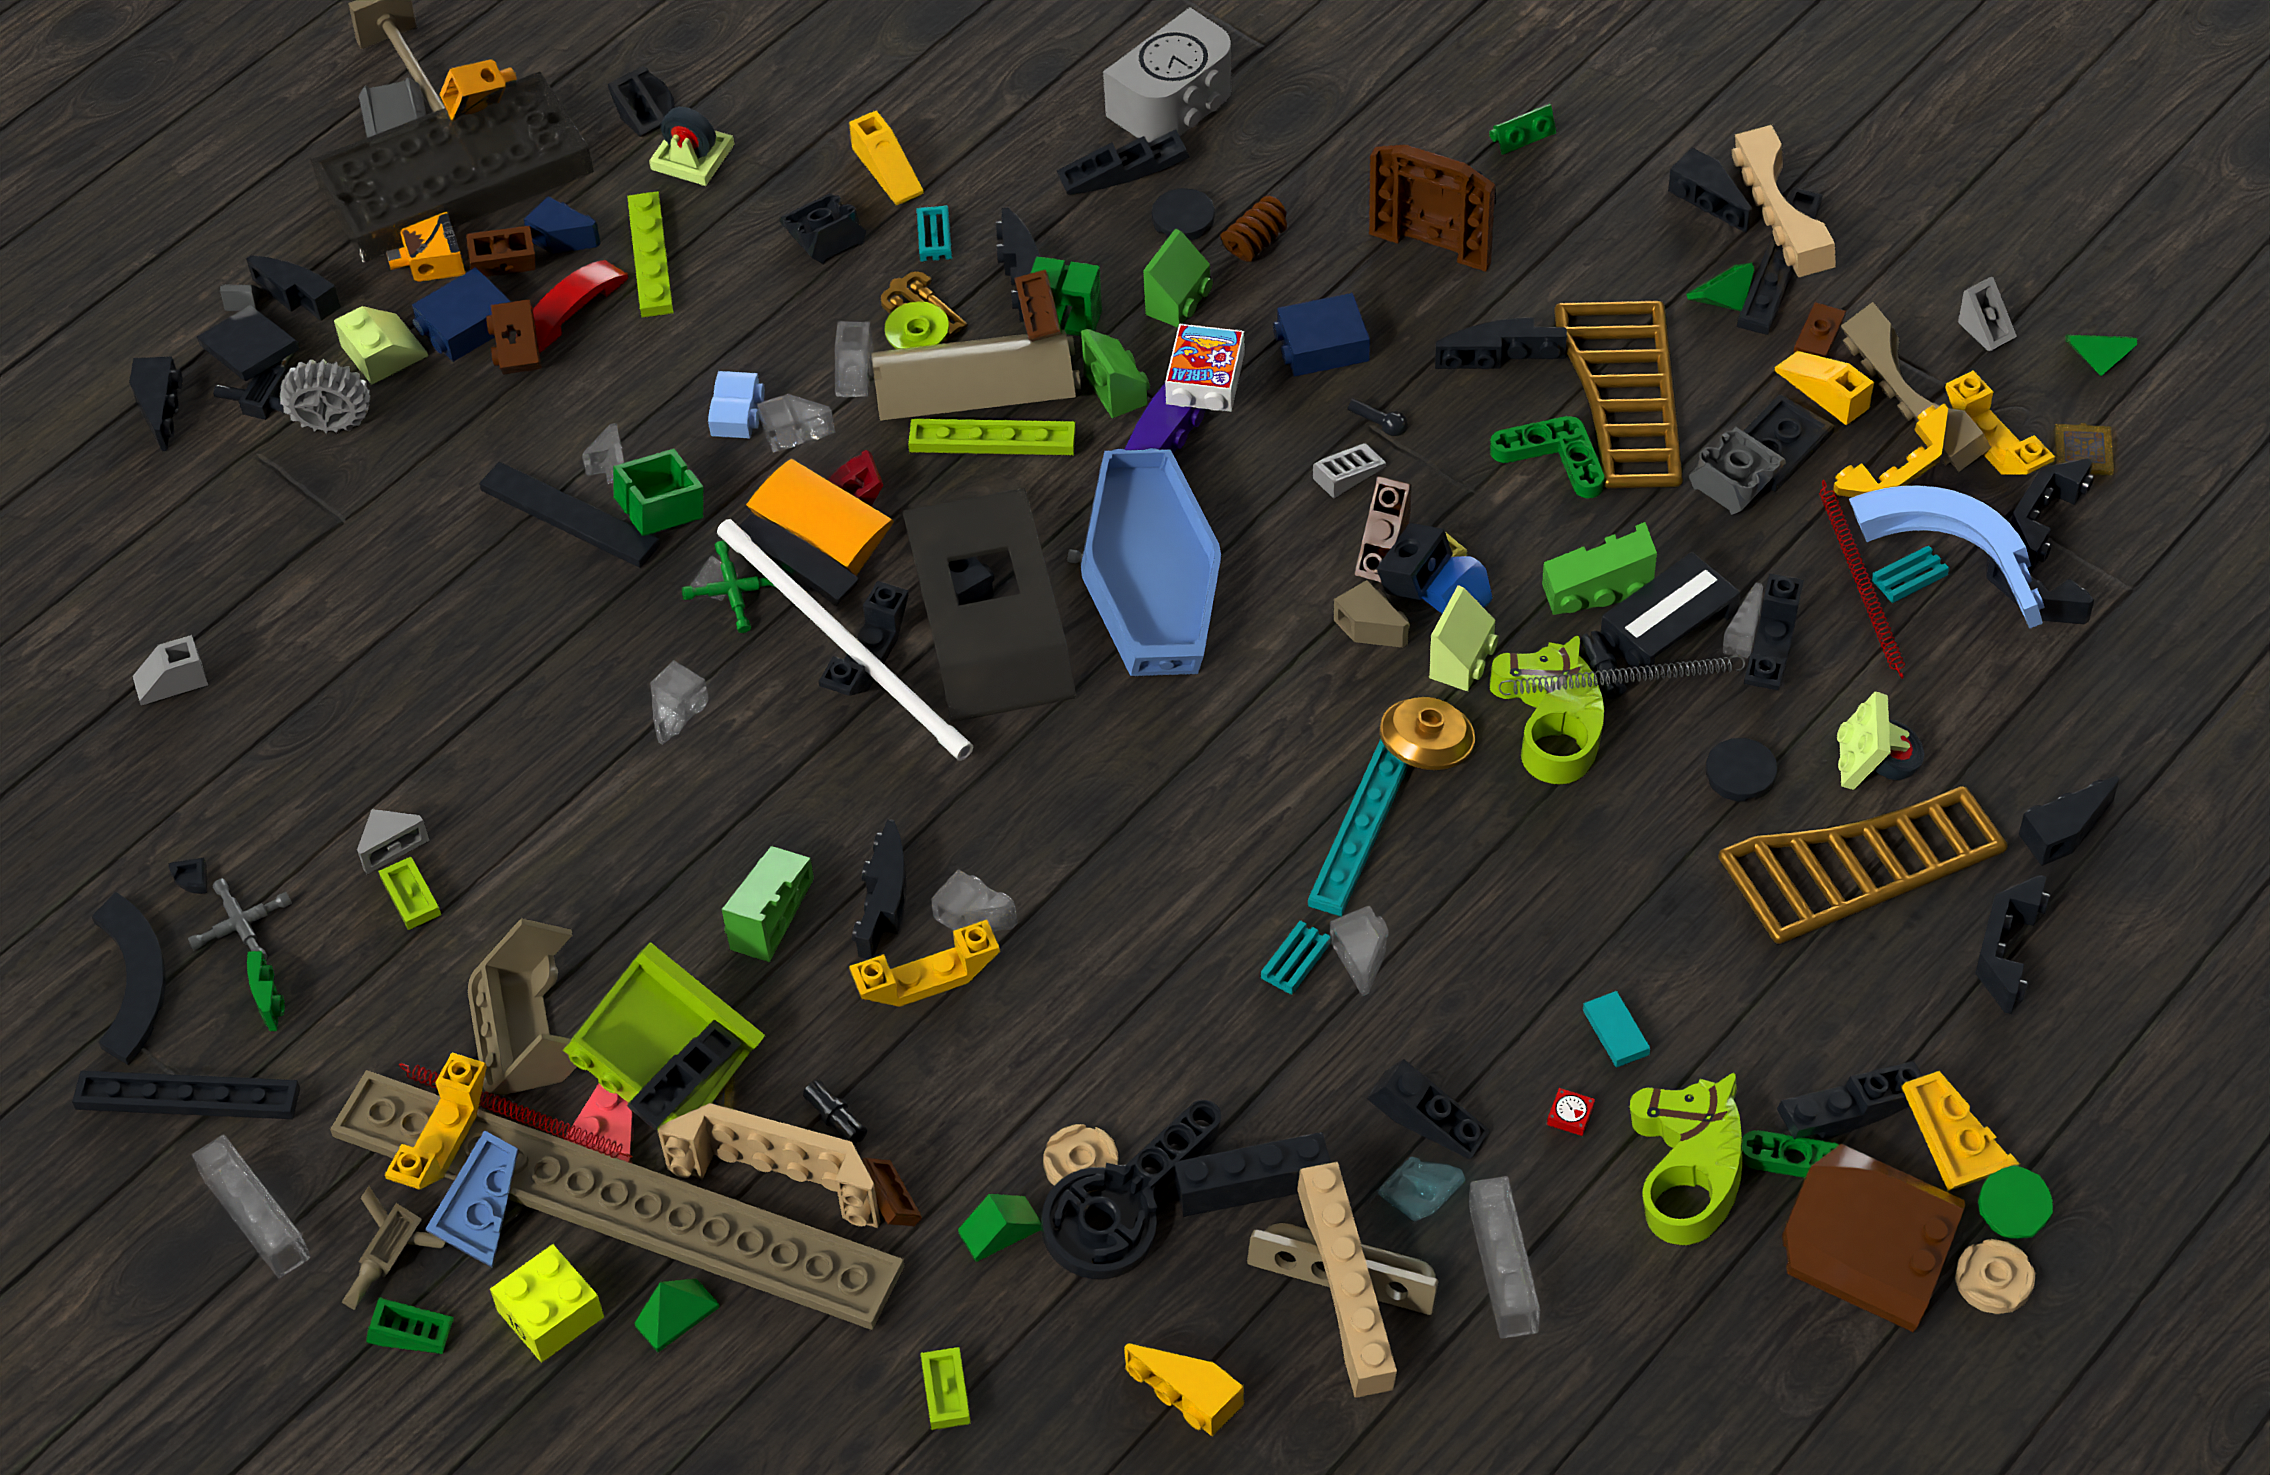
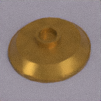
M1418 697L1400 701L1392 705L1384 713L1380 724L1381 740L1387 750L1402 762L1421 769L1441 770L1457 766L1469 757L1475 743V732L1466 716L1449 703L1436 698Z

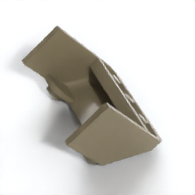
M521 918L473 971L468 983V997L478 1059L485 1062L487 1066L483 1088L488 1093L506 1095L561 1083L577 1067L571 1062L569 1055L563 1051L571 1039L550 1035L543 995L557 981L558 969L555 966L554 955L573 936L571 929Z

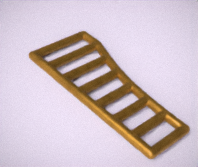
M1631 301L1557 304L1554 309L1556 327H1567L1566 353L1582 382L1591 407L1598 441L1600 464L1604 473V487L1645 488L1680 486L1683 482L1665 306L1663 302ZM1652 314L1653 325L1569 327L1568 316ZM1655 338L1656 349L1580 351L1574 340ZM1657 362L1658 374L1592 375L1587 364ZM1660 387L1661 398L1601 399L1598 388ZM1662 411L1663 423L1608 424L1606 413ZM1665 436L1666 448L1612 449L1611 437ZM1667 462L1669 474L1615 475L1614 463Z
M1960 786L1931 799L1864 821L1817 830L1753 836L1720 850L1718 857L1773 941L1781 944L2001 854L2007 850L2008 845L1968 788ZM1960 802L1989 843L1971 850L1943 809ZM1929 815L1958 856L1940 863L1911 821ZM1897 826L1926 869L1908 875L1878 831ZM1863 835L1895 881L1877 888L1844 839ZM1828 842L1863 894L1845 901L1808 845ZM1792 847L1832 907L1814 914L1770 849ZM1755 852L1800 920L1782 927L1737 858Z

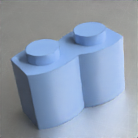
M718 372L708 417L711 436L750 438L753 428H758L759 409H757L758 403H763L765 394L764 384H759L758 373Z

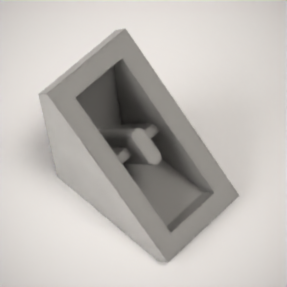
M1989 277L1964 291L1958 323L1988 351L1993 350L2017 337L1993 277Z
M372 809L357 848L366 874L428 842L429 838L424 821L420 815Z

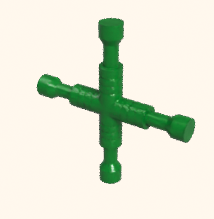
M724 540L715 543V549L722 561L720 567L724 581L707 583L703 587H682V596L684 600H691L700 595L708 594L711 597L728 594L732 611L737 616V630L739 633H746L751 630L749 620L745 617L743 610L745 604L741 592L759 590V587L776 586L767 578L758 579L757 576L738 579L734 564L729 559V545Z

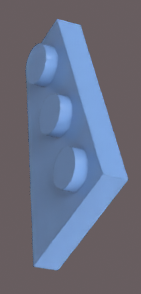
M484 1130L426 1227V1231L493 1268L518 1149Z

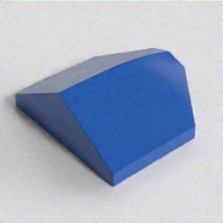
M1471 556L1451 557L1421 597L1443 614L1457 586H1461L1485 608L1492 601L1486 568Z

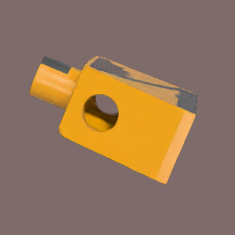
M490 59L450 69L439 95L451 120L455 121L497 105L504 90L517 85V78L511 67L499 71L496 62Z
M447 212L403 228L400 234L404 247L386 252L391 270L410 265L413 278L417 282L465 274L460 250Z

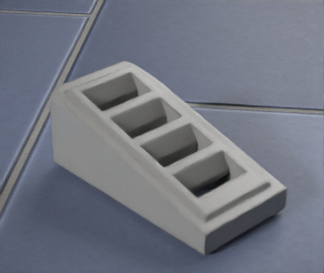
M1363 443L1314 463L1313 479L1330 496L1336 498L1385 468L1386 462L1366 443ZM1365 456L1370 462L1366 463L1361 457ZM1355 461V462L1358 463L1360 466H1359V467H1356L1352 462Z

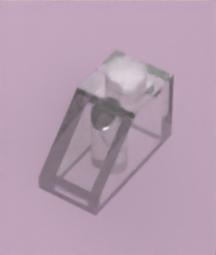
M1366 906L1330 921L1331 944L1362 996L1370 993L1385 955L1386 937L1389 936L1388 928L1381 916L1376 917L1371 907Z

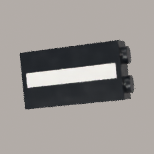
M1691 552L1602 615V639L1607 647L1615 649L1621 654L1632 668L1645 667L1646 665L1651 667V665H1654L1656 656L1717 612L1726 620L1735 616L1738 613L1740 591ZM1646 667L1645 670L1649 678V667Z

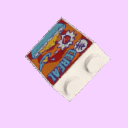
M1179 324L1165 381L1166 404L1231 412L1244 358V331Z

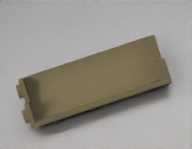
M1063 329L1060 335L1033 342L1029 341L1027 334L871 352L880 421L1076 397L1075 390L1081 389L1079 370H1072L1070 358L1071 355H1075L1073 336H1066V332Z

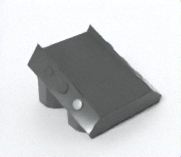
M407 77L406 81L372 88L364 86L359 94V101L371 153L376 154L430 143V130L419 83Z
M1735 427L1721 435L1719 444L1715 448L1707 447L1700 452L1697 467L1691 472L1689 478L1694 491L1699 489L1729 509L1731 515L1746 507L1786 464V461L1783 457Z

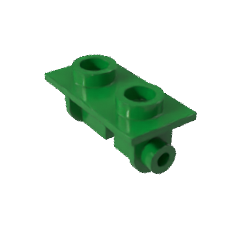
M1548 104L1504 123L1494 125L1493 130L1489 131V135L1493 142H1499L1501 154L1504 155L1555 134L1556 128L1552 106Z

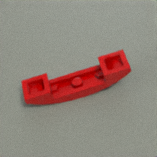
M602 260L578 269L551 289L533 309L539 353L562 335L560 325L598 293L607 297L628 279V274L606 260Z

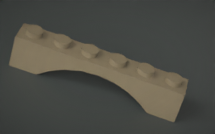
M1873 302L1841 325L1847 336L1843 340L1846 347L1854 356L1860 353L1864 358L1861 361L1862 366L1871 377H1874L1876 374L1880 377L1882 381L1878 383L1889 399L1895 396L1900 401L1897 407L1908 421L1914 418L1916 422H1919L1917 417L1925 409L1932 405L1936 409L1940 406L1918 395L1903 380L1898 359L1899 337L1891 323ZM1948 408L1940 460L1945 466L1951 463L1959 472L1991 449V446L1984 433L1965 411Z

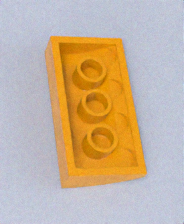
M793 459L788 460L760 486L746 504L758 517L803 539L831 557L855 576H857L894 523L891 518Z

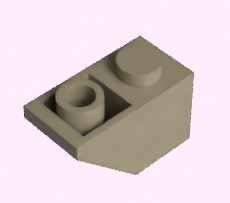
M1367 580L1334 599V621L1354 642L1401 648L1408 645V629L1410 625L1407 617L1403 612L1396 611L1388 602L1386 595L1380 589L1376 590Z

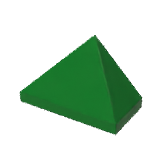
M1752 263L1734 265L1686 294L1687 298L1692 301L1741 311L1748 295L1754 266Z
M2066 334L2065 339L2100 376L2105 374L2137 345V338L2123 336Z
M696 1278L660 1282L634 1324L657 1352H660L719 1309L720 1306Z

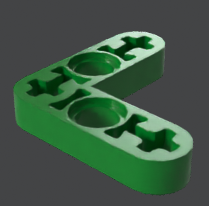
M1565 416L1499 430L1490 439V455L1498 462L1510 463L1559 452L1572 487L1577 495L1583 498H1594L1603 491V470L1583 423L1576 417ZM1538 435L1545 438V441L1535 444L1530 442L1528 438ZM1574 453H1582L1587 456V459L1584 461H1574L1570 456ZM1585 472H1587V477L1592 484H1589L1587 480H1583Z
M1753 1130L1746 1133L1742 1138V1163L1756 1170L1805 1178L1810 1167L1839 1146V1144L1807 1138L1794 1139L1789 1135ZM1754 1145L1761 1146L1760 1155L1753 1154ZM1774 1147L1779 1148L1777 1159L1772 1158ZM1789 1150H1798L1804 1154L1806 1159L1800 1163H1793L1788 1161L1784 1154Z

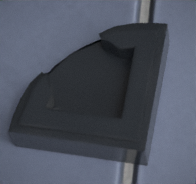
M204 858L168 863L172 877L179 887L191 893H207V864Z

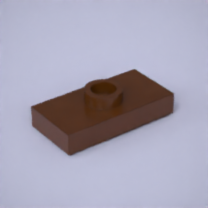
M1042 270L1014 278L1029 341L1033 342L1062 334L1048 272Z
M1815 302L1794 346L1793 354L1801 351L1827 358L1845 320L1846 311Z
M863 1158L862 1162L874 1183L878 1207L887 1224L915 1227L922 1219L921 1214L891 1160Z

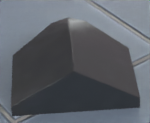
M644 66L608 83L609 91L620 118L640 137L661 127L662 120L671 109L675 108L674 97L666 84L651 74Z

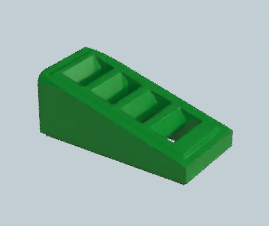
M379 1297L368 1329L366 1342L385 1347L443 1354L454 1317ZM386 1320H393L391 1328L384 1327ZM401 1322H408L406 1332L399 1331ZM416 1324L424 1325L420 1336L413 1334ZM432 1326L439 1327L435 1340L428 1338Z

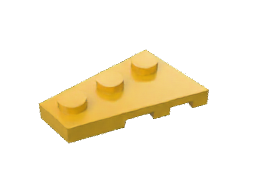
M1940 1071L1908 1081L1901 1086L1948 1191L1987 1178L1990 1174L2005 1167L2018 1166L2020 1164L2011 1153L2007 1155L1994 1140L1996 1136L1988 1126L1984 1128L1969 1111V1104Z

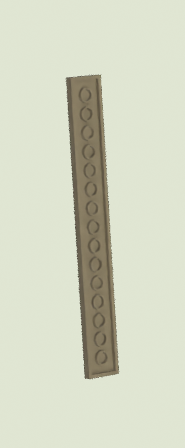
M366 1070L330 1128V1131L334 1138L394 1159L401 1144L414 1148L437 1106L440 1096ZM479 1109L476 1119L444 1176L452 1180L456 1179L485 1130L518 1149L508 1200L873 1330L905 1267L902 1258L621 1159L611 1158V1156H606L604 1153L601 1154L598 1151Z

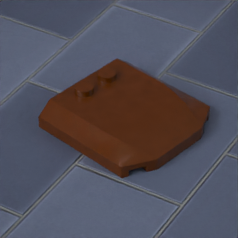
M1406 144L1375 147L1370 155L1369 234L1395 243H1399L1404 235L1459 253L1457 263L1486 272L1491 264L1495 184L1466 163Z
M1840 1144L1814 1163L1808 1170L1783 1230V1246L1786 1247L1788 1256L1787 1274L1914 1332L1933 1293L1964 1211L1965 1200Z

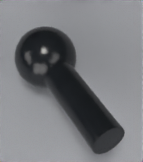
M1352 398L1348 406V411L1381 425L1387 435L1400 436L1408 428V421L1400 412L1384 413Z

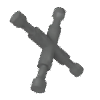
M218 879L213 883V888L216 894L221 895L224 901L223 906L230 918L212 926L213 929L201 935L195 934L187 938L193 951L201 948L207 941L216 937L220 939L237 931L243 943L248 945L251 951H262L266 960L268 956L265 950L259 947L256 942L257 936L250 924L268 916L267 913L291 905L292 902L287 892L279 894L275 900L263 905L260 903L246 911H242L236 898L230 895L229 885L226 880Z

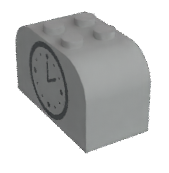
M1188 8L1103 71L1106 117L1137 138L1145 136L1147 142H1151L1175 129L1180 136L1188 129L1195 127L1200 120L1212 111H1216L1231 94V42L1227 32L1192 8Z

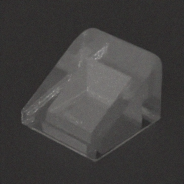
M711 555L702 565L689 586L696 588L706 586L707 583L724 581L720 567L722 562ZM726 594L711 596V598L722 601Z

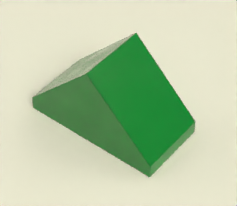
M988 1194L961 1225L958 1233L975 1262L1040 1231L1041 1221L1025 1196Z

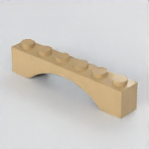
M1772 125L1736 134V148L1732 149L1733 161L1736 167L1741 166L1745 185L1752 187L1754 202L1756 206L1761 205L1766 225L1772 226L1776 245H1782L1787 266H1793L1798 277L1835 268V243L1825 224L1797 211L1784 199L1777 188V178L1783 169L1782 144Z
M1338 1162L1300 1169L1297 1190L1307 1225L1316 1241L1328 1277L1340 1329L1345 1364L1354 1397L1393 1390L1397 1370Z

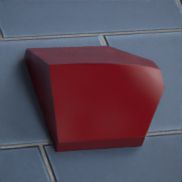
M864 450L862 455L850 459L827 479L871 507L883 487V482L873 456L868 450Z

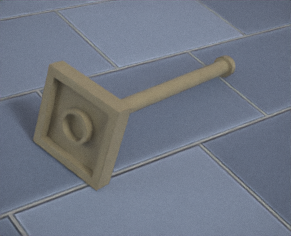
M356 0L349 3L356 41L360 48L363 49L389 38L415 82L419 83L421 92L449 136L450 146L454 148L468 142L465 133L460 132L454 121L451 120L444 104L400 34L416 27L412 1Z

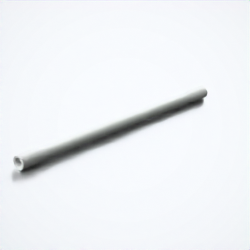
M728 519L720 524L717 534L730 547L743 555L854 661L865 666V671L921 722L957 760L962 761L971 754L973 745L963 735L937 715L754 544L751 538L736 523Z

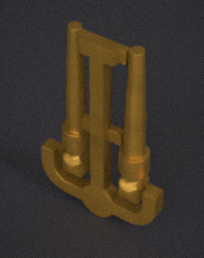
M911 272L902 279H893L890 283V288L881 295V305L887 312L892 313L896 308L906 304L903 303V299L898 295H903L910 302L923 301L937 305L946 313L947 317L956 322L952 324L949 321V332L942 342L943 344L947 343L948 339L961 329H965L968 326L963 319L936 298L935 293L928 288H924L931 284V278L926 274ZM912 283L911 291L907 288V285Z

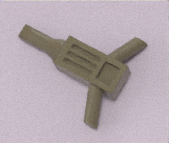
M370 1186L367 1187L360 1199L380 1229L360 1258L359 1276L342 1301L343 1304L353 1310L356 1309L370 1285L381 1276L385 1278L406 1244L442 1248L446 1243L430 1233L415 1231L422 1219L397 1203L388 1215Z

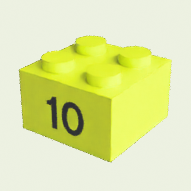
M553 1244L490 1288L499 1314L541 1363L604 1318L598 1295Z

